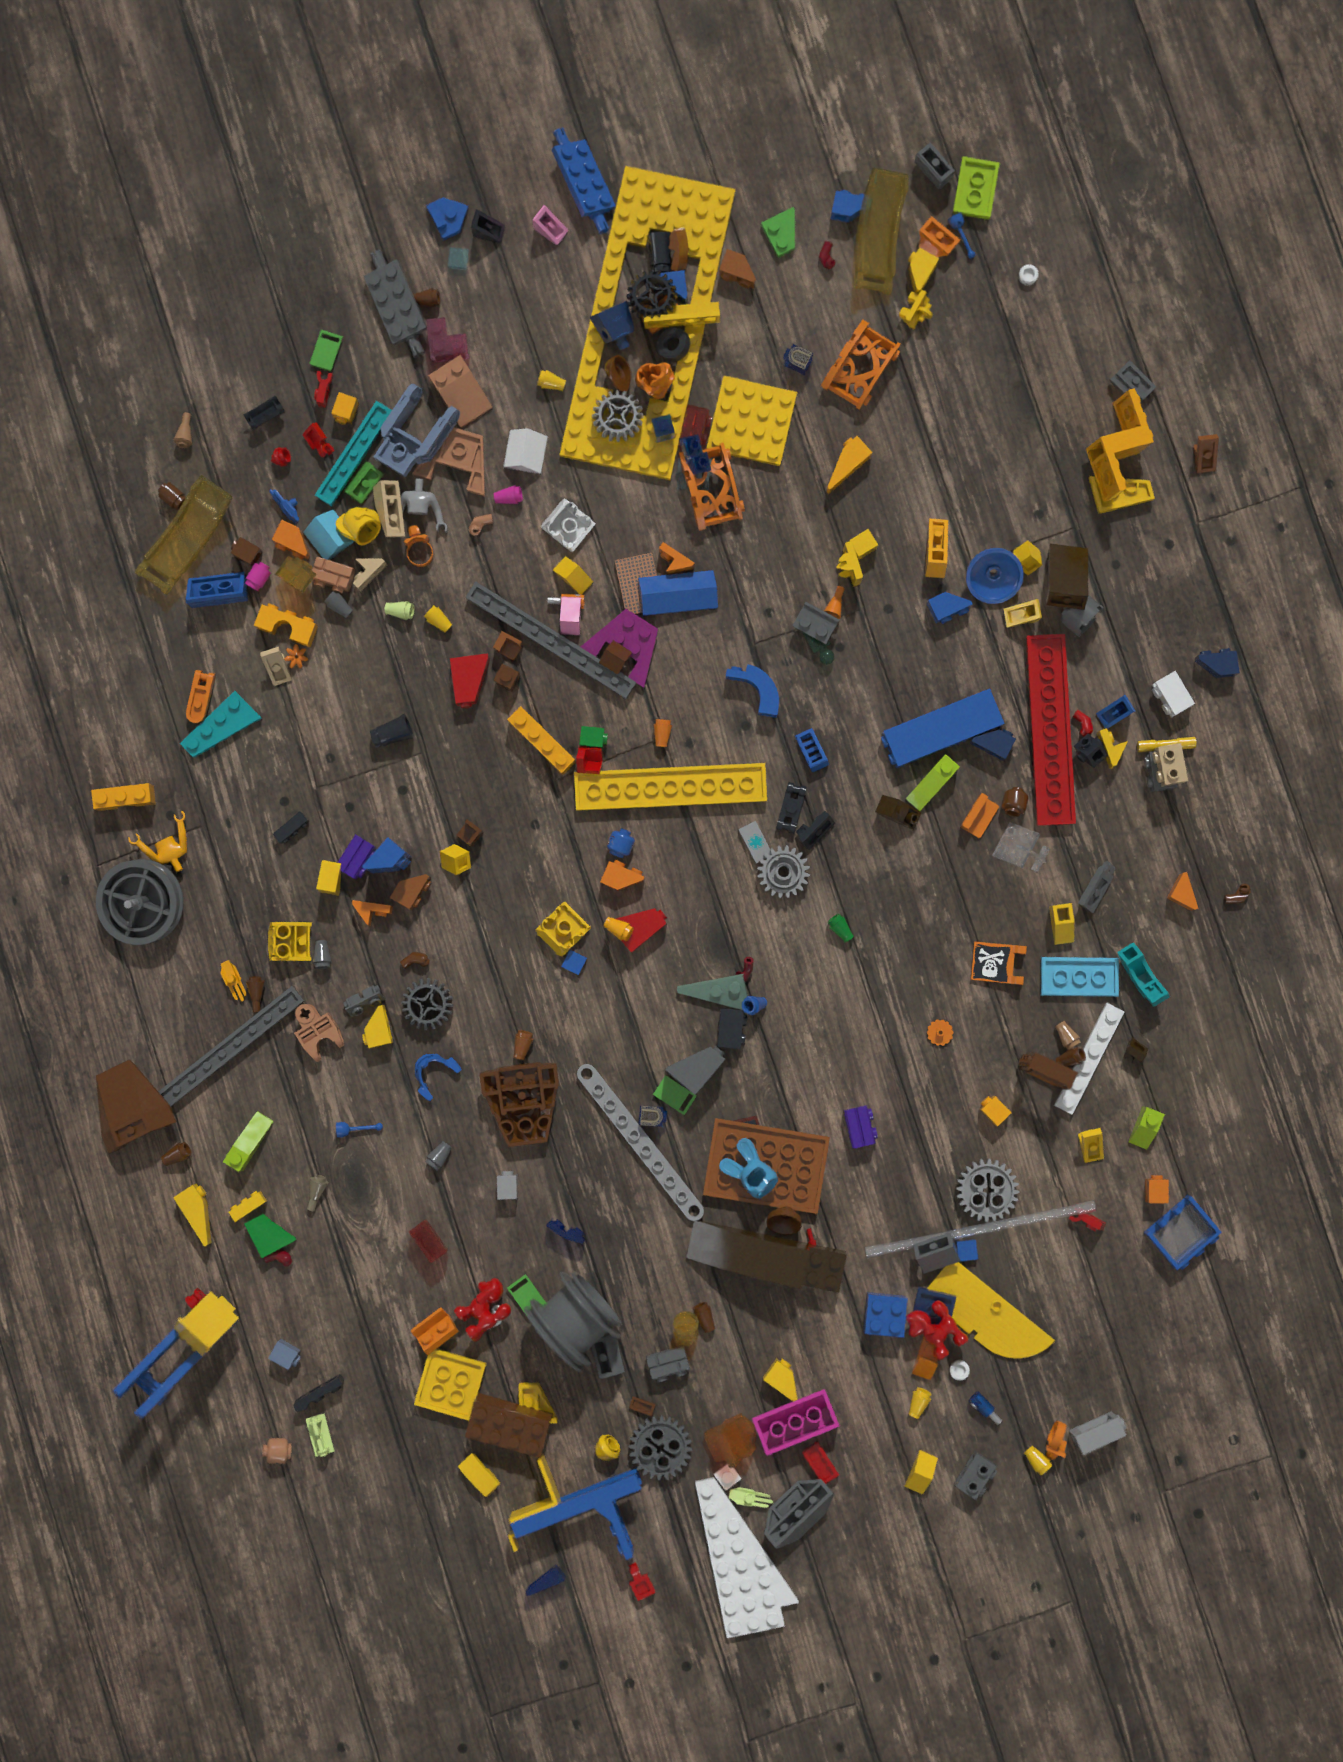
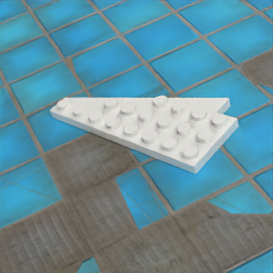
M715 1477L695 1481L727 1638L783 1627L784 1621L781 1606L798 1603V1598Z

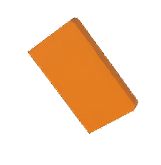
M984 793L978 796L960 826L977 838H981L999 808V805L987 799L989 796Z

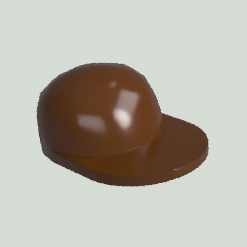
M621 355L608 359L605 364L607 377L618 391H627L631 381V369L628 362Z

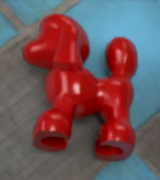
M493 1278L488 1282L481 1281L478 1284L480 1293L471 1301L468 1307L458 1306L454 1309L456 1316L460 1320L463 1319L464 1322L471 1317L479 1320L477 1325H471L465 1329L468 1336L474 1341L480 1340L488 1329L496 1325L497 1321L506 1319L511 1313L512 1309L507 1303L500 1305L494 1314L489 1311L490 1305L498 1302L503 1295V1285L497 1278Z
M938 1300L932 1304V1310L941 1317L942 1320L939 1324H931L929 1315L920 1310L909 1313L906 1320L910 1326L909 1335L917 1337L923 1334L926 1341L935 1347L933 1351L934 1357L937 1360H941L949 1354L944 1345L948 1334L953 1335V1342L958 1347L965 1344L969 1339L957 1327L954 1318L949 1316L945 1303Z

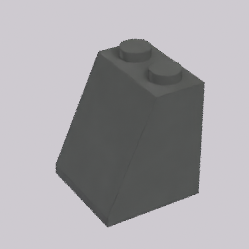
M716 1046L714 1048L708 1047L668 1066L665 1070L696 1095L723 1063L725 1058L722 1056L725 1053Z

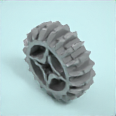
M616 390V395H612V392L609 391V397L607 398L605 395H602L603 402L597 400L596 404L599 407H593L595 412L592 414V419H595L593 425L599 426L597 428L598 433L603 431V438L609 435V441H612L613 437H616L617 442H620V437L627 441V435L633 438V431L639 432L638 426L643 424L639 420L644 417L642 413H639L642 411V406H637L639 404L638 399L632 401L634 398L632 394L627 398L626 391L622 395L619 394L618 390ZM614 403H623L625 405L616 407ZM608 407L611 414L607 421L603 422L602 415ZM632 410L634 414L633 420L628 425L625 417ZM614 412L615 414L618 413V415L620 413L621 419H615ZM614 425H618V426H620L622 429H620V430H615V429L609 428V426L612 427V426H614Z

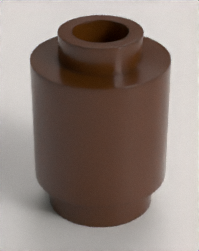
M171 482L163 483L158 489V497L172 509L179 510L185 505L187 501L185 494Z

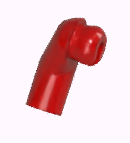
M1077 709L1072 717L1082 725L1080 734L1083 737L1087 734H1092L1093 725L1091 718Z

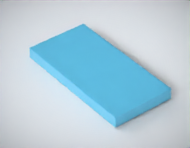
M1041 957V996L1119 997V958Z

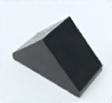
M475 210L471 231L475 238L501 243L506 225L479 210Z

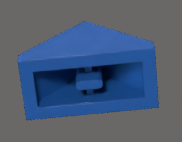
M684 270L661 273V277L667 274V280H673L672 285L677 288L675 291L678 294L677 299L686 305L688 296Z
M1126 695L1096 713L1105 729H1108L1135 712V709Z

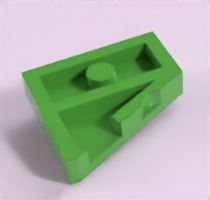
M794 207L761 223L777 258L795 250Z

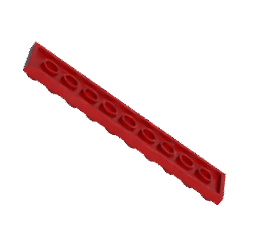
M1065 634L1026 636L1036 824L1037 826L1076 824Z

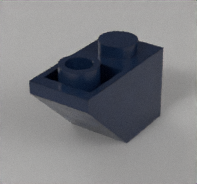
M1230 648L1220 649L1219 653L1202 651L1200 655L1195 657V662L1215 678L1232 677L1240 673L1237 651H1231Z

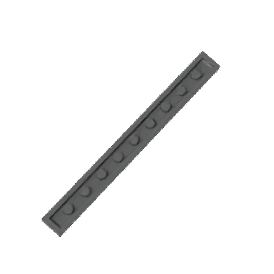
M478 582L474 583L467 594V600L623 698L627 699L636 685V682L621 672L616 674L599 663L600 659Z
M291 986L158 1092L172 1107L305 1000L295 987Z

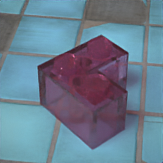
M445 317L426 319L430 357L433 363L452 361L459 355L463 359H470L466 334L448 335Z

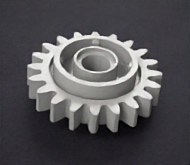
M787 845L784 851H782L780 846H778L777 852L771 848V855L764 853L766 860L760 859L759 861L763 864V867H757V870L762 871V874L757 875V878L764 879L760 885L766 884L765 892L771 889V896L778 892L780 899L783 893H785L787 898H789L790 892L796 896V889L802 891L803 887L801 884L807 885L808 883L804 880V877H810V874L805 873V870H808L810 866L803 865L807 859L801 860L802 852L796 855V848L789 852ZM780 867L788 869L789 875L787 877H781L778 874Z

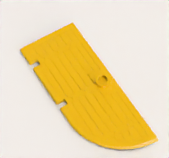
M959 1262L945 1266L927 1287L930 1290L956 1295L952 1315L956 1324L968 1334L974 1329L978 1332L974 1339L986 1349L999 1356L1016 1359L1031 1357L1046 1350L1055 1341Z

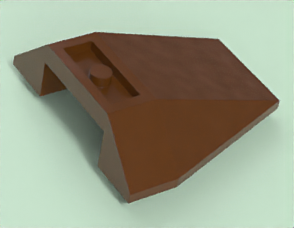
M127 1060L96 1075L101 1136L109 1154L126 1147V1144L144 1135L161 1130L177 1122L169 1103L131 1060Z

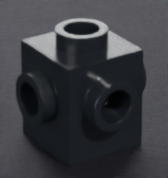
M1089 734L1074 745L1077 751L1076 757L1082 763L1086 762L1093 768L1108 755L1101 740L1097 737L1093 738Z

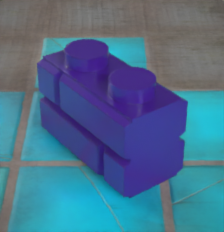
M355 834L337 862L341 863V871L356 880L358 877L362 878L366 872V869L362 866L372 856L377 847Z
M867 1105L843 1110L851 1147L858 1148L876 1144L875 1139H878L875 1127L872 1128L870 1121L874 1120L872 1109H868Z

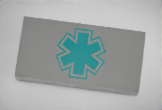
M756 821L739 829L756 864L759 863L760 859H766L764 853L771 855L770 848Z

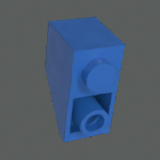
M847 190L836 191L830 219L849 223L871 209L873 198L866 194H851Z
M947 592L929 599L926 603L936 624L939 622L945 624L951 621L952 616L956 614L962 616L970 611L969 608L973 605L970 600Z

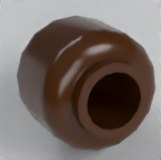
M1013 787L1005 791L1002 809L1009 816H1020V814L1026 811L1028 795L1020 787Z

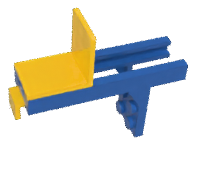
M210 1291L184 1319L180 1317L177 1320L174 1329L137 1365L112 1393L120 1399L136 1383L150 1396L134 1412L142 1420L156 1404L160 1406L166 1400L167 1395L174 1386L238 1321L239 1317L233 1313L236 1308L223 1296L217 1298ZM179 1339L185 1340L192 1347L193 1353L163 1384L157 1382L149 1369Z
M543 1453L541 1458L538 1459V1464L551 1497L511 1513L509 1521L513 1530L509 1532L508 1537L513 1551L516 1552L519 1549L516 1538L594 1508L610 1521L612 1535L618 1538L617 1548L620 1555H624L626 1560L632 1558L634 1547L615 1499L641 1490L640 1484H642L637 1467L560 1497Z

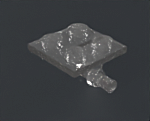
M1009 822L992 856L1023 868L1030 855L1035 859L1031 870L1038 873L1042 863L1045 864V858L1050 849L1042 846L1039 855L1036 854L1032 849L1040 834Z

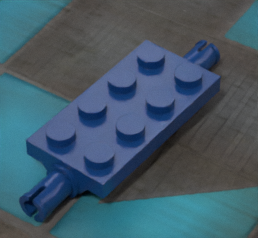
M560 128L556 129L553 135L559 145L554 146L551 151L581 216H589L594 221L598 233L602 234L603 232L604 234L610 228L603 215L605 212L611 211L616 207L586 140L569 142L564 128H561V130Z

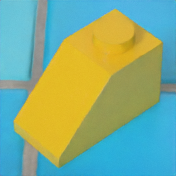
M920 247L917 252L913 251L908 260L910 262L908 270L914 292L920 293L939 261V258Z
M385 1005L378 1006L364 1029L365 1034H362L364 1044L368 1045V1048L394 1043Z
M776 1358L763 1376V1380L790 1400L795 1401L797 1400L793 1371L790 1368L792 1365L784 1359L780 1361Z

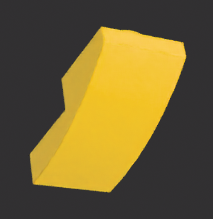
M471 1453L458 1466L468 1480L485 1497H488L501 1484L491 1470L485 1468L475 1453Z

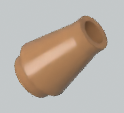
M1065 1021L1055 1026L1063 1047H1066L1067 1050L1081 1043L1080 1037Z

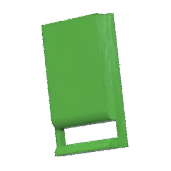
M321 330L310 365L330 372L343 336ZM322 334H325L331 337L338 338L340 340L339 343L322 338L321 336Z
M666 1075L653 1093L654 1096L685 1115L696 1098V1095ZM690 1093L693 1097L682 1112L679 1108Z
M526 1274L507 1287L523 1311L526 1306L531 1307V1299H535L543 1305L546 1303ZM526 1278L528 1280L526 1284L514 1293L510 1290Z

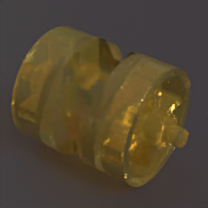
M680 1312L673 1320L674 1339L683 1346L695 1343L698 1338L699 1322L696 1315L692 1312Z

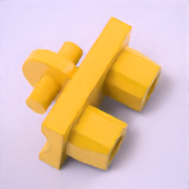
M921 290L920 293L911 292L907 301L913 305L912 308L903 307L899 313L900 319L907 322L911 329L916 327L918 321L923 322L925 318L931 319L933 313L930 311L932 305L929 304L930 299L926 296V291Z

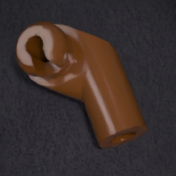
M1246 883L1241 884L1235 894L1224 895L1225 904L1243 903L1250 895V886Z
M412 952L400 961L405 969L413 963L426 967L430 962L425 953Z

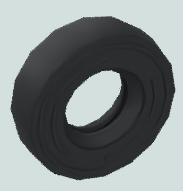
M679 327L667 328L658 338L657 350L660 356L667 361H679L689 351L690 338ZM678 338L679 346L677 349L669 351L668 343L670 340Z

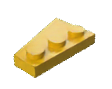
M1095 476L1089 477L1098 514L1155 499L1150 480L1126 479V490L1111 501L1104 502Z

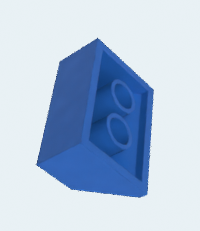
M387 837L362 867L371 873L398 872L401 869L405 870L410 865L412 857Z

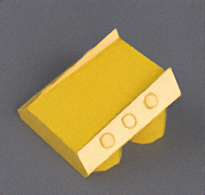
M563 902L549 917L543 920L536 929V933L557 955L563 957L591 927L566 902Z

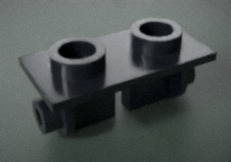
M275 395L243 416L251 429L254 430L277 415L282 414L285 410Z

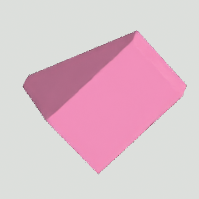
M543 205L532 220L534 230L556 245L559 244L568 232V229L545 205Z
M581 597L561 598V635H580Z

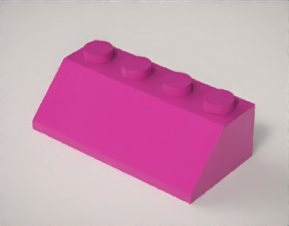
M825 1389L752 1418L766 1455L839 1427Z

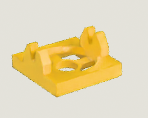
M849 541L844 545L843 555L838 560L840 563L836 568L844 570L838 574L840 577H851L854 587L860 585L863 574L852 541Z

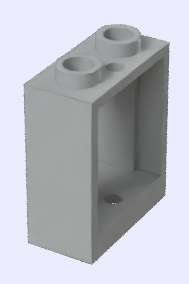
M1108 1412L1070 1429L1069 1432L1076 1448L1084 1455L1125 1437L1126 1433L1124 1430L1127 1427L1119 1415Z

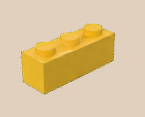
M255 1191L249 1199L244 1198L241 1200L240 1205L232 1206L228 1213L236 1222L267 1202L261 1191Z

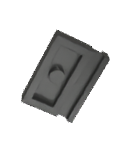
M1130 360L1109 380L1122 395L1126 391L1135 388L1140 397V403L1156 388Z
M805 602L792 626L827 644L839 619Z

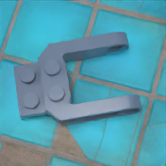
M415 384L408 386L381 426L384 442L373 456L377 461L404 477L407 476L415 463L422 464L433 459L460 417V410L450 406L442 418L438 419L423 443L401 430V427L423 394V389Z

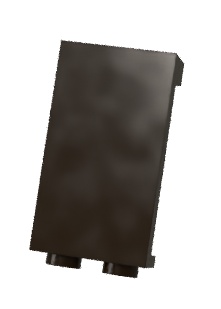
M1050 544L1047 554L1049 570L1046 605L1085 610L1088 599V548Z

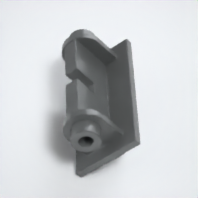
M372 985L363 990V998L357 993L343 1002L346 1007L345 1010L351 1017L360 1015L364 1010L378 1006L382 1001L386 1000L381 994L378 985Z

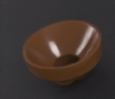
M785 1206L782 1208L778 1207L770 1212L766 1225L774 1233L792 1235L801 1230L802 1220L792 1208Z

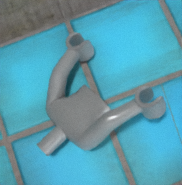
M416 479L415 491H404L401 495L402 513L407 503L409 514L427 515L428 507L431 504L437 521V532L439 533L440 526H445V533H447L448 527L443 521L442 512L435 495L431 492L423 491V479Z

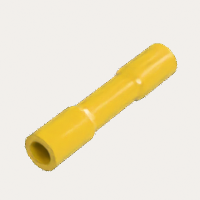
M1186 737L1172 740L1137 741V751L1152 752L1157 747L1181 743L1182 749L1196 748V738Z

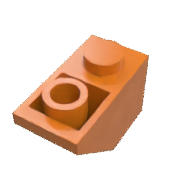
M281 520L272 538V541L276 544L275 547L283 552L286 549L293 552L292 556L300 560L303 558L309 560L310 554L302 531L298 527Z
M614 860V863L609 861L600 883L619 891L643 882L645 877L642 876V871L633 867L629 870L624 868V863Z

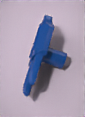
M270 489V494L281 508V511L295 525L298 524L299 518L294 508L298 504L296 499L284 500L275 489Z

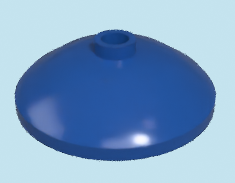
M990 548L980 552L971 560L966 571V582L972 595L978 600L989 604L1002 603L1012 598L1019 591L1024 578L1023 567L1019 559L1012 552L1002 548ZM995 569L996 573L990 574V571Z

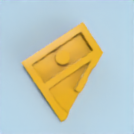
M519 1383V1405L553 1413L551 1423H557L558 1418L540 1384Z

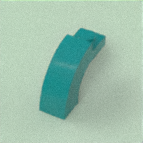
M1134 942L1117 952L1130 979L1141 995L1153 1007L1170 998L1167 990L1149 968L1144 954Z

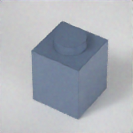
M280 1339L277 1341L268 1359L289 1370L292 1366L296 1367L301 1358L299 1356L301 1350Z

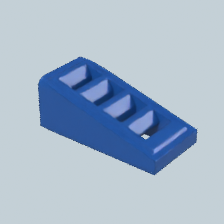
M812 728L795 736L811 772L829 765L828 759ZM812 736L813 739L802 743L803 740ZM813 744L816 745V746H814V747H812V748H810V749H808V750L805 749L806 747H808V746H810V745H813ZM819 751L818 754L809 757L810 754Z

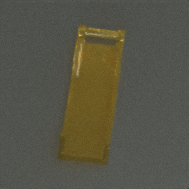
M873 168L870 173L857 228L854 289L860 290L864 288L881 291L886 295H890L892 292L893 277L896 273L898 228L903 204L909 190V174L880 168ZM863 277L884 280V284L863 281Z
M201 475L190 487L185 501L172 522L145 554L144 560L136 568L135 574L139 577L143 576L156 585L165 595L169 594L172 587L196 560L214 534L231 503L232 495ZM148 566H150L152 569H154L155 571L163 575L165 578H167L168 581L166 583L163 582L146 569L148 568Z

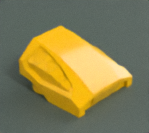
M270 922L268 931V954L270 961H311L310 929L312 922Z

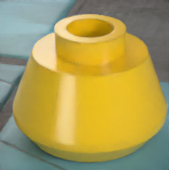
M602 1435L595 1446L596 1456L604 1461L619 1457V1443L610 1435Z

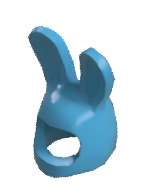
M742 1138L737 1143V1149L748 1162V1165L744 1168L734 1160L725 1158L720 1162L719 1166L725 1174L740 1179L752 1197L762 1198L776 1186L778 1177L770 1166L759 1159L754 1144L748 1138Z

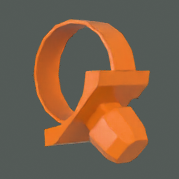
M417 525L409 527V537L411 538L403 541L408 547V559L409 549L414 543L424 542L431 547L428 543V535H421ZM433 549L431 558L428 560V562L424 564H415L410 559L409 561L417 567H424L426 565H429L434 556Z
M1058 1420L1055 1421L1047 1436V1441L1049 1442L1046 1446V1456L1051 1460L1056 1459L1058 1455L1063 1458L1066 1455L1065 1447L1067 1442L1062 1440L1066 1431V1424Z

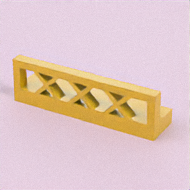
M719 302L672 306L674 308L673 312L667 311L668 314L661 315V317L654 315L653 319H651V316L644 318L645 329L720 323Z

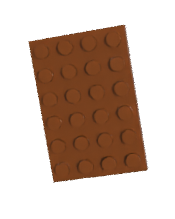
M715 1118L703 1195L779 1208L787 1206L792 1208V1210L818 1214L830 1137ZM742 1138H748L754 1144L759 1159L770 1166L777 1174L778 1182L776 1186L762 1198L752 1197L740 1179L727 1175L720 1169V1162L725 1158L734 1160L744 1168L748 1165V1162L737 1149V1143Z

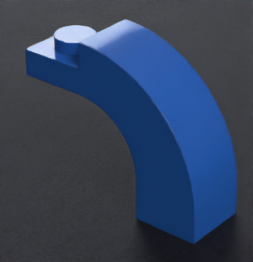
M747 664L746 672L742 671L740 667L732 666L731 669H727L725 679L749 683L758 691L760 697L758 715L777 718L779 695L773 680L768 674L758 667Z

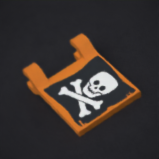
M974 941L971 980L1023 985L1024 977L1013 976L1015 953L1026 955L1027 946Z

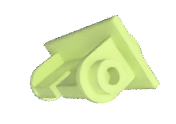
M325 1414L307 1418L306 1423L315 1456L322 1457L334 1452Z

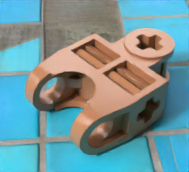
M303 1004L296 1009L295 1016L302 1029L294 1034L305 1051L316 1062L322 1060L319 1053V1043L322 1039L328 1038L332 1042L335 1041L339 1048L345 1045L340 1029L329 1012L320 1016L316 1008L311 1004ZM304 1009L310 1010L311 1013L308 1014L309 1018L302 1016L304 1014Z

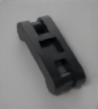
M788 782L776 830L781 831L784 829L791 834L795 833L807 786L801 785L799 787L792 782ZM791 792L799 794L798 799L790 798ZM784 818H792L791 823L784 822Z

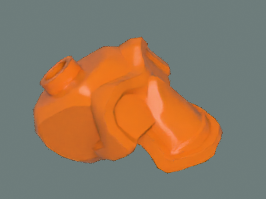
M645 363L637 370L635 375L636 385L655 399L664 398L668 388L675 380L671 365L668 363Z

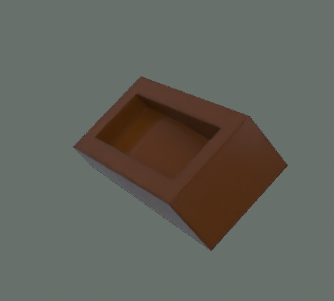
M633 1396L629 1408L653 1416L656 1404Z

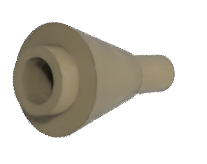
M322 1175L310 1177V1200L307 1210L315 1211L317 1201L329 1183L326 1177Z

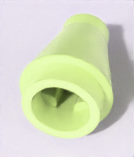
M409 601L386 603L385 614H390L404 620L412 619L414 605L409 603Z

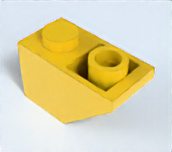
M1072 903L1050 906L1054 944L1074 942L1075 922Z

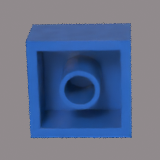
M867 1292L864 1333L904 1338L908 1298L902 1295Z

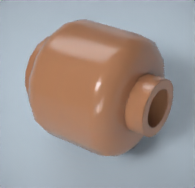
M270 1438L267 1445H263L262 1457H266V1461L269 1464H285L287 1459L291 1458V1443H288V1440L285 1438Z

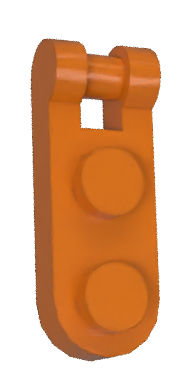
M200 670L195 671L186 709L187 719L194 724H199L206 718L216 678L215 673L205 674ZM201 680L206 681L205 686L200 685Z

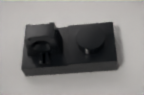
M824 811L815 818L810 827L803 824L796 833L799 835V840L804 847L809 850L835 822Z

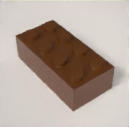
M478 1393L473 1403L465 1437L541 1458L553 1413Z

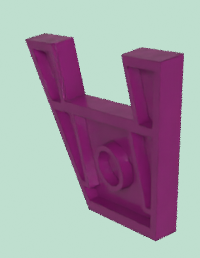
M625 609L585 642L581 648L597 657L606 642L616 641L632 652L630 657L638 661L628 677L645 688L659 629Z

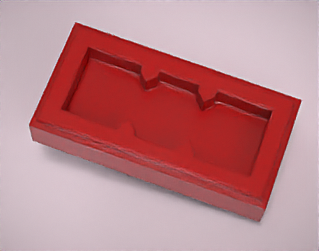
M818 1441L802 1451L818 1479H822L825 1484L839 1476V1473Z

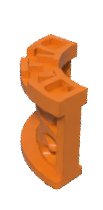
M862 320L855 329L849 342L847 341L839 354L842 358L836 360L821 384V387L833 391L857 406V409H860L863 404L867 406L872 398L870 393L890 361H895L901 352L898 350L901 345L899 342L895 344L869 328V323L865 320ZM857 345H861L862 349L866 345L867 348L862 351H859L857 349ZM885 349L889 353L884 355L881 351ZM870 352L873 370L854 376L855 365L849 355L862 356ZM879 360H885L880 367ZM846 365L851 368L850 376H847L848 371L843 370V367ZM873 378L872 382L868 386L866 380ZM833 382L847 384L845 390ZM850 384H854L855 393L857 388L861 387L863 389V394L860 398L848 392Z
M719 443L720 446L689 454L686 451L679 453L682 471L687 487L690 490V499L699 531L706 529L707 526L738 518L739 520L743 519L742 512L745 511L743 501H739L729 461L731 460L729 448L725 449L724 443ZM720 456L721 462L716 463L715 457ZM714 458L711 461V465L707 464V459ZM725 466L727 474L720 469ZM701 470H704L702 478L698 479L695 477L696 473L701 474ZM708 471L724 481L723 488L716 499L708 491L697 489V486H700L706 480ZM729 487H731L732 496L727 495ZM707 496L712 504L710 505L709 501L703 503L701 501L702 497ZM731 502L734 506V511L721 514L719 505L721 504L724 509L728 510L726 503ZM713 511H716V516L705 518L706 516L710 515Z

